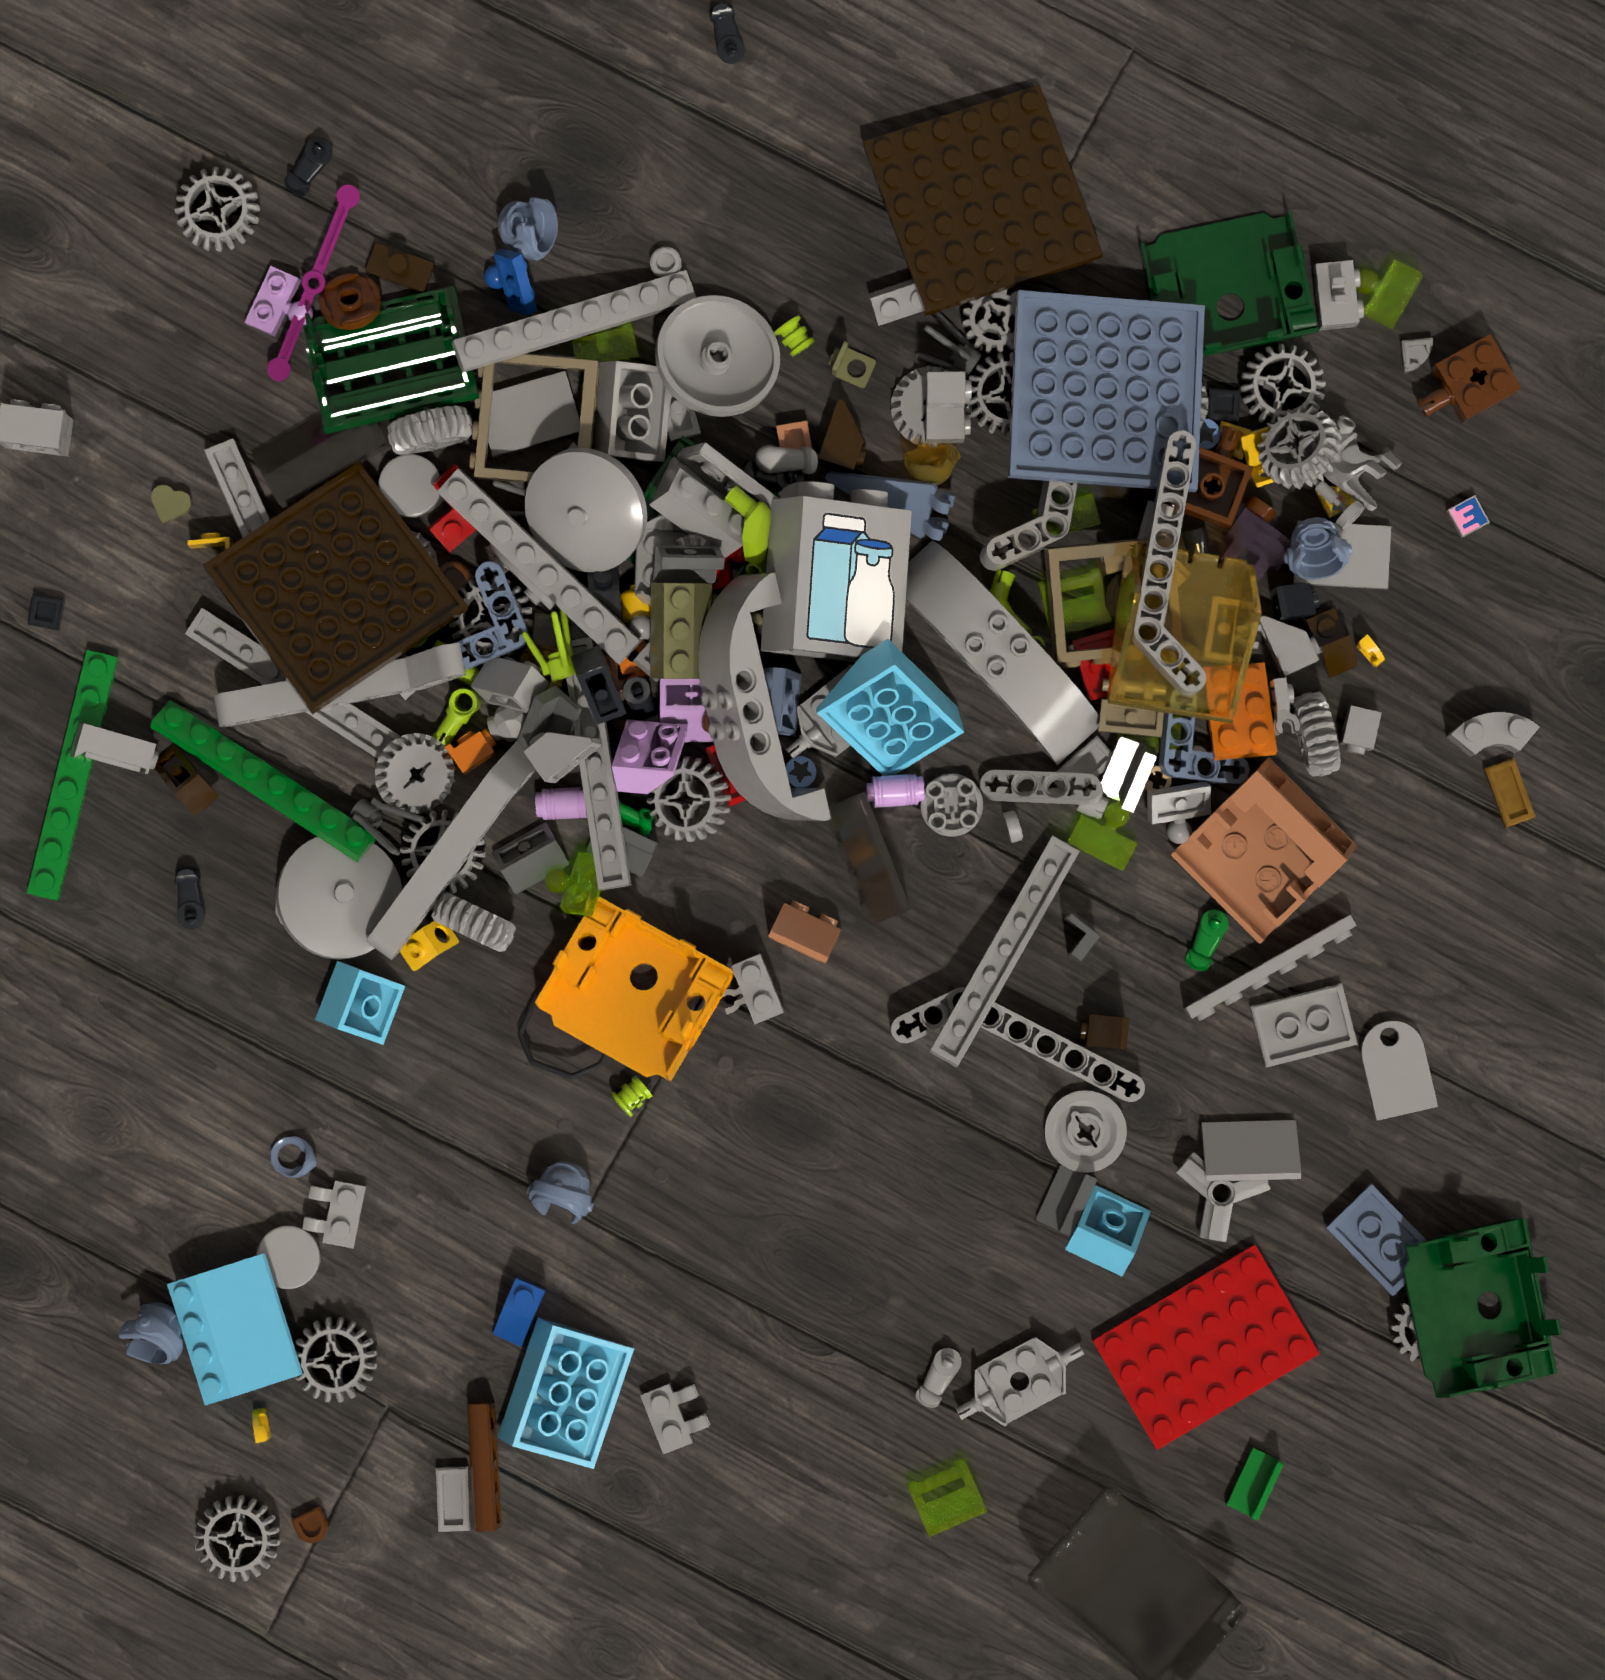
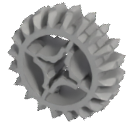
M213 167L212 176H209L207 171L202 169L200 171L201 180L198 181L194 175H191L189 178L194 185L191 188L186 184L181 186L187 195H177L176 197L179 203L184 204V206L175 208L177 215L184 216L177 220V224L179 227L187 226L183 234L186 238L194 235L192 243L195 246H198L204 240L203 248L206 251H209L212 244L215 243L217 252H222L223 243L226 242L229 249L233 250L235 245L232 240L237 238L241 244H244L246 240L241 234L244 231L250 235L254 233V230L248 223L257 224L259 222L258 217L251 214L260 211L258 204L251 203L258 198L256 192L247 193L252 188V184L249 181L241 184L243 180L242 174L237 173L231 179L232 171L230 168H226L222 176H220L218 167ZM215 186L231 188L240 196L235 198L231 196L220 197L215 190ZM205 191L207 198L205 204L197 208V212L193 213L195 201ZM213 197L222 207L220 214L222 222L213 212L215 210ZM242 206L239 220L230 228L228 221L230 215L238 211V207ZM199 221L204 223L209 221L216 222L221 233L204 231L196 223Z
M1279 344L1277 354H1275L1273 348L1268 346L1265 349L1267 358L1262 353L1257 352L1254 357L1258 364L1251 361L1247 363L1246 367L1253 374L1248 372L1242 374L1241 378L1244 381L1250 382V384L1242 385L1240 391L1251 393V395L1243 399V403L1249 404L1254 402L1255 405L1249 410L1251 415L1255 414L1258 410L1262 412L1258 422L1263 423L1268 416L1271 418L1269 424H1275L1277 422V415L1287 416V411L1281 410L1285 399L1288 397H1305V402L1301 406L1306 410L1310 407L1317 410L1320 408L1313 399H1324L1325 395L1322 392L1316 391V389L1324 388L1326 382L1322 380L1316 381L1315 378L1321 376L1323 370L1317 369L1313 371L1311 369L1317 363V360L1313 358L1307 363L1304 359L1308 351L1303 350L1300 356H1296V345H1292L1289 352L1285 353L1284 344ZM1284 362L1283 369L1279 375H1268L1267 377L1260 375L1265 367L1273 363ZM1293 366H1296L1304 374L1308 388L1296 382L1293 377ZM1286 375L1285 381L1288 382L1286 386L1290 385L1291 389H1287L1279 400L1281 392L1278 391L1279 387L1276 388L1275 384H1279ZM1258 385L1263 386V389L1272 393L1273 407H1270L1262 399ZM1299 407L1293 409L1294 413L1297 412Z
M1010 352L1009 361L1004 362L1003 354L998 353L997 364H994L992 358L987 357L985 362L988 369L978 364L975 369L981 376L970 375L969 377L971 383L977 385L976 387L972 386V395H975V397L970 399V404H967V406L977 405V408L971 411V417L974 418L980 414L983 416L978 422L979 427H983L987 421L990 422L991 425L988 431L990 434L995 432L996 426L1002 427L1001 437H1006L1007 428H1010L1011 408L1009 402L1004 401L1005 398L1002 399L999 395L1003 394L1005 381L1007 388H1011L1012 391V380L1008 371H1013L1014 352ZM998 372L1000 386L996 390L990 391L989 394L982 395V387L986 380ZM990 403V405L998 404L1002 406L1008 419L992 414L985 404Z
M456 405L437 407L406 415L393 421L387 427L389 433L388 440L393 452L396 454L424 453L453 446L456 443L467 440L472 435L471 426L473 425L465 407Z
M1302 406L1298 408L1296 413L1288 409L1287 416L1285 417L1277 415V422L1275 424L1267 423L1269 432L1261 434L1263 442L1257 445L1261 453L1258 455L1259 462L1262 464L1267 476H1270L1273 482L1278 485L1282 484L1288 489L1294 485L1299 490L1304 483L1312 487L1313 480L1316 478L1324 481L1323 473L1326 471L1333 472L1331 463L1340 462L1337 453L1343 451L1342 444L1340 443L1342 440L1341 433L1337 429L1334 420L1330 419L1323 411L1318 412L1313 407L1306 410Z
M494 575L492 585H490L493 591H487L486 593L505 591L506 588L502 585L498 589L495 582L496 575ZM486 576L481 578L482 582L487 581ZM507 579L509 586H511V581ZM474 580L469 581V585L473 589L468 593L465 588L460 587L459 592L464 596L463 600L468 606L474 599L479 606V614L468 625L465 624L466 612L457 617L458 620L448 623L450 628L459 627L460 629L452 635L454 640L462 637L467 638L475 631L479 632L480 630L494 627L489 622L483 623L482 618H486L484 615L486 611L483 607L485 601ZM516 586L511 590L525 625L528 627L532 626V620L524 619V615L533 613L532 608L521 607L529 599L527 596L517 599L516 596L521 592V588ZM511 602L505 605L493 606V610L498 614H506L511 608ZM503 620L498 621L500 626H502ZM513 628L511 633L507 637L505 636L506 640L512 639L514 643L519 642L517 637L523 633L522 629L516 630ZM481 641L476 643V651L478 652L479 649H482V655L484 656L489 655V651H493V643ZM470 643L464 645V647L467 648Z
M1308 692L1295 697L1294 703H1292V712L1300 721V729L1296 732V737L1306 770L1312 777L1330 775L1332 772L1338 771L1341 762L1339 743L1326 698L1321 692Z
M684 757L682 763L678 760L674 776L651 791L655 793V797L648 798L646 802L648 804L655 803L656 809L651 810L649 814L650 816L659 815L660 818L655 823L657 827L666 824L664 829L665 835L668 836L674 833L675 840L680 841L685 837L687 842H693L696 836L703 840L707 838V832L710 834L716 833L717 827L715 824L722 825L725 823L720 813H729L730 808L724 806L723 801H729L732 797L731 795H723L722 790L727 789L729 784L727 782H718L722 778L723 773L720 771L712 774L714 764L708 763L704 766L702 758H696L693 762L691 757ZM682 775V781L679 782L677 793L668 795L672 783ZM694 776L703 781L709 793H704L698 788L697 780H694ZM685 795L693 798H701V800L690 803L685 802V800L678 801L677 798H684ZM710 803L706 816L696 824V817H699L700 807L703 804ZM669 805L678 808L684 823L673 815Z
M443 810L442 819L438 820L436 812L431 811V822L428 823L421 816L423 820L420 822L422 825L420 829L413 824L409 826V829L416 834L413 838L404 835L403 840L411 843L410 848L402 847L400 849L401 853L410 854V858L401 861L402 865L408 866L412 864L414 867L406 873L408 877H412L420 867L418 856H428L429 853L427 852L433 849L458 812H455L452 820H448L449 812L448 810ZM440 827L435 844L424 847L419 846L426 833ZM481 839L476 847L484 845L485 841ZM476 848L473 850L464 868L449 883V890L452 894L457 892L455 886L457 882L460 883L462 888H468V884L464 880L466 876L474 881L477 879L476 874L472 873L471 870L473 867L480 870L483 869L484 866L481 863L475 862L476 857H486V852L476 851Z
M442 893L433 907L434 911L431 916L434 921L499 952L506 951L514 938L513 934L516 927L513 923L451 893Z
M327 1317L325 1319L326 1328H323L322 1324L317 1320L313 1323L316 1333L309 1328H305L303 1333L308 1340L306 1341L302 1338L296 1340L297 1345L303 1347V1350H296L297 1357L301 1358L299 1363L303 1369V1374L295 1378L297 1381L305 1377L309 1382L303 1386L304 1391L309 1390L312 1386L316 1387L313 1393L315 1399L324 1391L326 1392L325 1402L331 1401L333 1393H336L338 1402H343L344 1391L352 1399L356 1397L354 1386L360 1391L366 1389L365 1384L361 1381L362 1378L367 1381L373 1380L374 1376L366 1372V1369L377 1368V1363L368 1361V1357L376 1356L377 1351H367L366 1347L374 1343V1340L369 1338L363 1342L360 1337L367 1330L362 1328L357 1334L353 1332L356 1327L355 1321H351L348 1327L345 1328L344 1317L338 1318L337 1326H333L332 1318ZM336 1334L349 1338L355 1344L358 1351L343 1350L336 1339ZM326 1335L327 1342L324 1355L310 1358L313 1344L318 1338ZM332 1350L335 1351L336 1356H341L342 1358L350 1357L339 1362V1368L337 1369L334 1368L333 1363L319 1362L330 1357V1351ZM360 1361L355 1377L350 1382L343 1384L342 1377L344 1376L343 1368L345 1364ZM311 1368L326 1369L330 1373L333 1385L318 1379Z
M240 1495L237 1505H235L232 1496H228L225 1500L226 1507L219 1500L214 1503L217 1513L209 1508L204 1511L205 1516L210 1521L205 1519L198 1521L197 1524L204 1528L205 1531L195 1532L194 1537L204 1539V1542L197 1544L195 1550H206V1554L201 1556L199 1560L202 1563L210 1558L213 1563L207 1568L209 1572H212L217 1566L221 1568L218 1578L223 1579L227 1571H230L231 1582L237 1580L238 1572L241 1573L243 1581H248L250 1577L249 1570L256 1577L261 1574L258 1564L266 1569L271 1566L270 1561L265 1556L270 1558L277 1556L278 1553L271 1549L270 1546L280 1545L281 1540L271 1538V1535L278 1533L280 1527H269L268 1524L273 1522L276 1517L275 1515H270L266 1519L262 1514L268 1509L266 1505H263L258 1511L254 1509L257 1499H251L249 1505L245 1506V1496ZM235 1513V1519L230 1530L213 1531L221 1517ZM245 1515L252 1518L258 1524L262 1536H258V1534L252 1533L247 1529ZM237 1529L242 1533L241 1536L244 1535L245 1540H247L241 1542L238 1548L233 1544L234 1541L231 1542L230 1537H228L234 1535ZM213 1541H217V1543L223 1544L228 1548L230 1562L218 1554ZM262 1546L260 1553L254 1560L240 1564V1558L245 1547Z

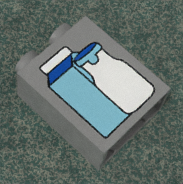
M797 482L796 497L771 500V527L766 573H776L782 604L763 609L761 651L856 662L864 653L889 639L902 652L912 511L888 508V492L879 490L854 489L850 493V502L834 500L835 485L822 482Z

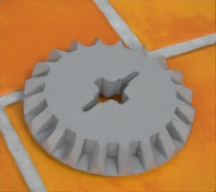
M926 366L913 370L905 375L897 384L891 399V415L896 428L907 440L918 446L933 448L949 443H926V419L923 422L922 419L926 413V406L923 402L926 400L927 372L953 371L942 367ZM965 404L964 416H970L971 418L972 406Z
M422 733L405 734L391 741L381 752L375 767V783L382 799L388 805L413 814L432 811L437 805L443 804L445 797L451 794L450 789L455 782L454 771L456 770L452 757L445 748L446 746L436 738ZM414 767L418 770L422 767L423 770L420 772L422 779L420 781L415 779L409 781V778L412 776L411 768Z
M1076 1091L1062 1097L1052 1107L1045 1124L1046 1144L1052 1156L1064 1167L1083 1173L1099 1171L1112 1164L1121 1154L1127 1137L1126 1121L1120 1108L1109 1097L1095 1091ZM1075 1116L1084 1125H1092L1094 1127L1091 1135L1096 1147L1087 1138H1079L1077 1136L1080 1128Z

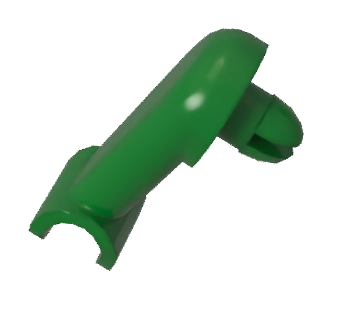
M618 799L622 825L635 828L636 833L639 835H648L651 831V821L654 817L649 814L651 810L642 808L638 811L621 803Z
M1214 909L1207 911L1202 916L1193 947L1189 949L1185 958V962L1189 967L1198 971H1206L1213 961L1211 957L1228 929V918L1223 912Z

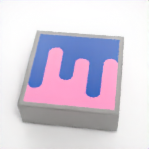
M1475 495L1446 511L1461 538L1490 523Z

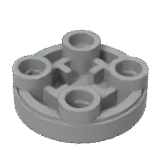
M415 454L401 455L392 459L383 468L379 478V489L400 516L409 518L419 517L432 511L439 501L441 495L431 483L440 474L436 467L422 456Z
M944 774L933 779L926 786L924 801H920V810L925 823L931 830L943 836L955 837L969 832L976 826L982 815L983 798L980 790L972 780L959 774Z
M291 1225L281 1226L267 1233L261 1240L256 1254L257 1256L265 1253L275 1287L282 1289H294L306 1284L314 1277L321 1263L320 1249L315 1238L308 1231Z

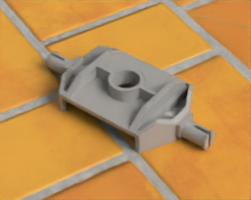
M660 513L658 516L647 520L643 539L636 549L635 596L651 606V583H656L653 579L656 545H672L679 538L689 535Z
M848 665L845 670L804 703L796 707L801 735L789 747L785 748L790 753L799 746L790 754L793 759L807 747H813L837 757L850 746L842 736L817 714L816 708L853 665Z
M1034 1337L974 1369V1397H972L971 1401L955 1409L961 1420L977 1411H982L1005 1427L1008 1423L1062 1394L1065 1395L1066 1366L1069 1362L1084 1355L1079 1343L1063 1352L1061 1350L1057 1352L1037 1337ZM1024 1372L1028 1376V1384L1024 1389L1018 1390L1011 1386L1010 1379L1014 1373Z

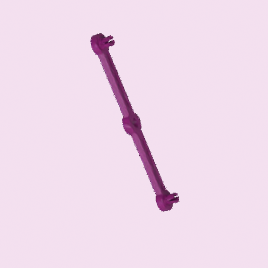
M343 185L337 191L338 207L312 271L307 272L302 278L304 292L298 306L305 305L306 313H308L315 295L320 294L325 288L324 272L349 210L359 203L360 194L353 185ZM310 279H317L319 285L316 288H311L308 285ZM294 314L278 357L271 360L268 364V375L276 382L285 381L290 375L291 368L288 362L304 325L305 317L297 320L298 317Z

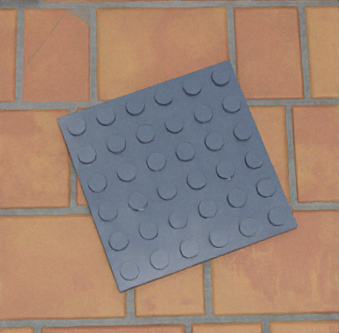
M1018 290L1016 293L1008 478L1157 489L1165 444L1174 432L1184 430L1191 433L1196 441L1188 492H1196L1198 490L1205 305ZM1178 441L1175 445L1178 451L1174 461H1180L1182 453L1187 449L1183 447L1182 441ZM1170 471L1167 473V480L1170 484H1182V476L1178 472Z

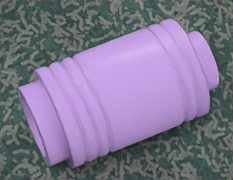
M916 774L872 776V783H866L867 802H873L874 808L918 805V802L924 801L925 798L923 776L917 777Z
M583 787L542 789V792H536L535 805L537 817H543V820L587 818Z

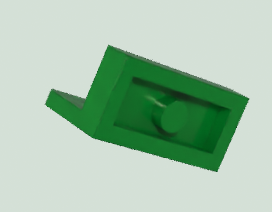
M1251 1447L1225 1504L1258 1521L1284 1463L1269 1454Z

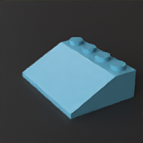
M889 639L864 653L816 708L817 714L883 776L898 774L964 733L958 707Z
M265 1253L167 1284L204 1405L238 1396L303 1374Z
M538 1317L497 1438L516 1448L594 1469L634 1348Z

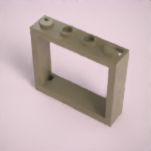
M523 354L497 362L585 371L578 448L593 449L600 373L599 361ZM495 363L478 368V377H483L482 390H478L479 399H475V408L480 409L479 421H474L472 439L477 440L476 452H471L469 469L474 471V477L477 479L529 484L535 472L486 468Z
M1170 536L1155 537L1159 546H1171ZM1148 538L1044 548L1053 660L1057 663H1062V667L1081 666L1082 660L1092 659L1094 664L1112 663V657L1124 656L1125 661L1143 660V653L1134 644L1066 651L1059 561L1145 553ZM1175 562L1167 610L1169 633L1182 646ZM1163 649L1160 656L1161 658L1174 657V651Z

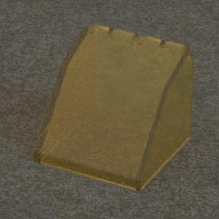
M1135 542L1134 545L1129 546L1128 553H1126L1117 601L1107 696L1108 704L1233 724L1262 615L1254 565H1247V560L1225 557L1223 567L1217 568L1218 555L1194 552L1192 562L1187 563L1188 550H1177L1164 627L1206 673V682L1202 689L1195 695L1185 696L1170 684L1134 645L1131 639L1142 594L1140 580L1147 546L1145 543ZM1152 564L1150 566L1151 575L1155 578L1166 576V570L1162 565ZM1145 596L1144 603L1149 609L1160 608V600L1157 596ZM1139 627V635L1143 640L1150 641L1154 639L1155 633L1151 627ZM1163 649L1160 653L1162 661L1166 664H1174L1176 662V654L1171 649ZM1182 661L1179 667L1172 672L1176 675L1180 670L1182 671L1186 664ZM1185 674V685H1195L1194 681L1197 677L1194 674L1190 676Z

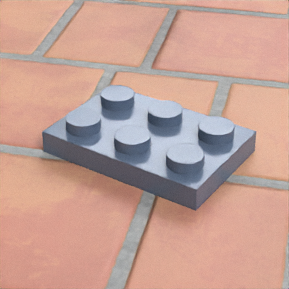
M1369 1184L1325 1227L1391 1296H1394L1406 1284L1403 1268L1408 1261L1405 1244L1426 1240L1372 1184Z

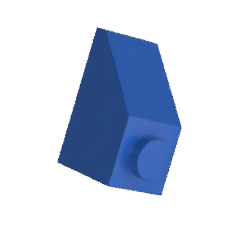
M516 1277L493 1335L522 1347L547 1288L522 1277Z

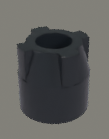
M1206 527L1182 532L1188 557L1210 552Z

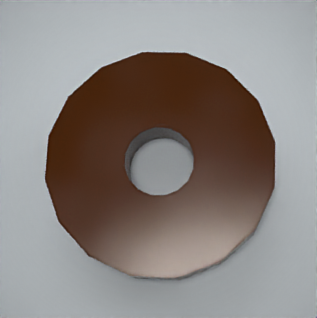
M348 273L335 277L325 285L324 291L319 297V305L322 316L328 324L338 329L353 330L366 326L380 313L382 299L379 287L373 279L367 276L366 278L360 277L357 273ZM355 297L358 299L354 304H343L347 298Z

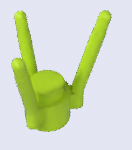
M561 609L562 632L557 613L555 611L551 613L559 652L548 655L549 662L545 661L527 632L522 633V637L541 666L543 676L550 674L552 681L561 680L576 674L570 657L572 656L568 617Z

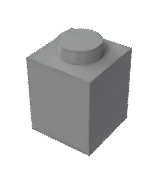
M1352 705L1349 706L1339 744L1347 746V752L1364 755L1365 750H1373L1382 712Z

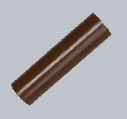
M494 1401L468 1403L467 1415L474 1531H496L501 1528L502 1519Z

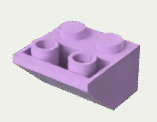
M660 679V722L688 725V732L684 742H714L709 733L705 732L702 728L705 708L701 699L703 693L700 679Z
M627 720L612 763L617 791L649 794L674 776L688 732V725Z

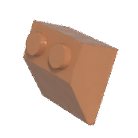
M794 900L791 905L784 903L768 938L826 964L841 932V929L836 927L838 921L822 913L819 919L807 914L810 908Z

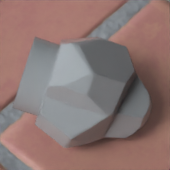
M501 706L497 708L495 714L487 718V725L492 738L495 741L504 739L508 742L518 740L528 713Z

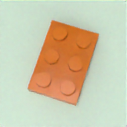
M1265 662L1203 668L1206 673V682L1203 688L1213 761L1276 755L1277 745Z

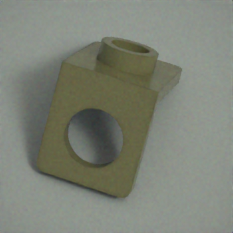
M844 341L841 349L835 348L829 365L833 366L832 376L864 389L876 365V360L850 349L849 343ZM853 360H860L865 364L866 371L859 378L850 376L847 371L848 364Z

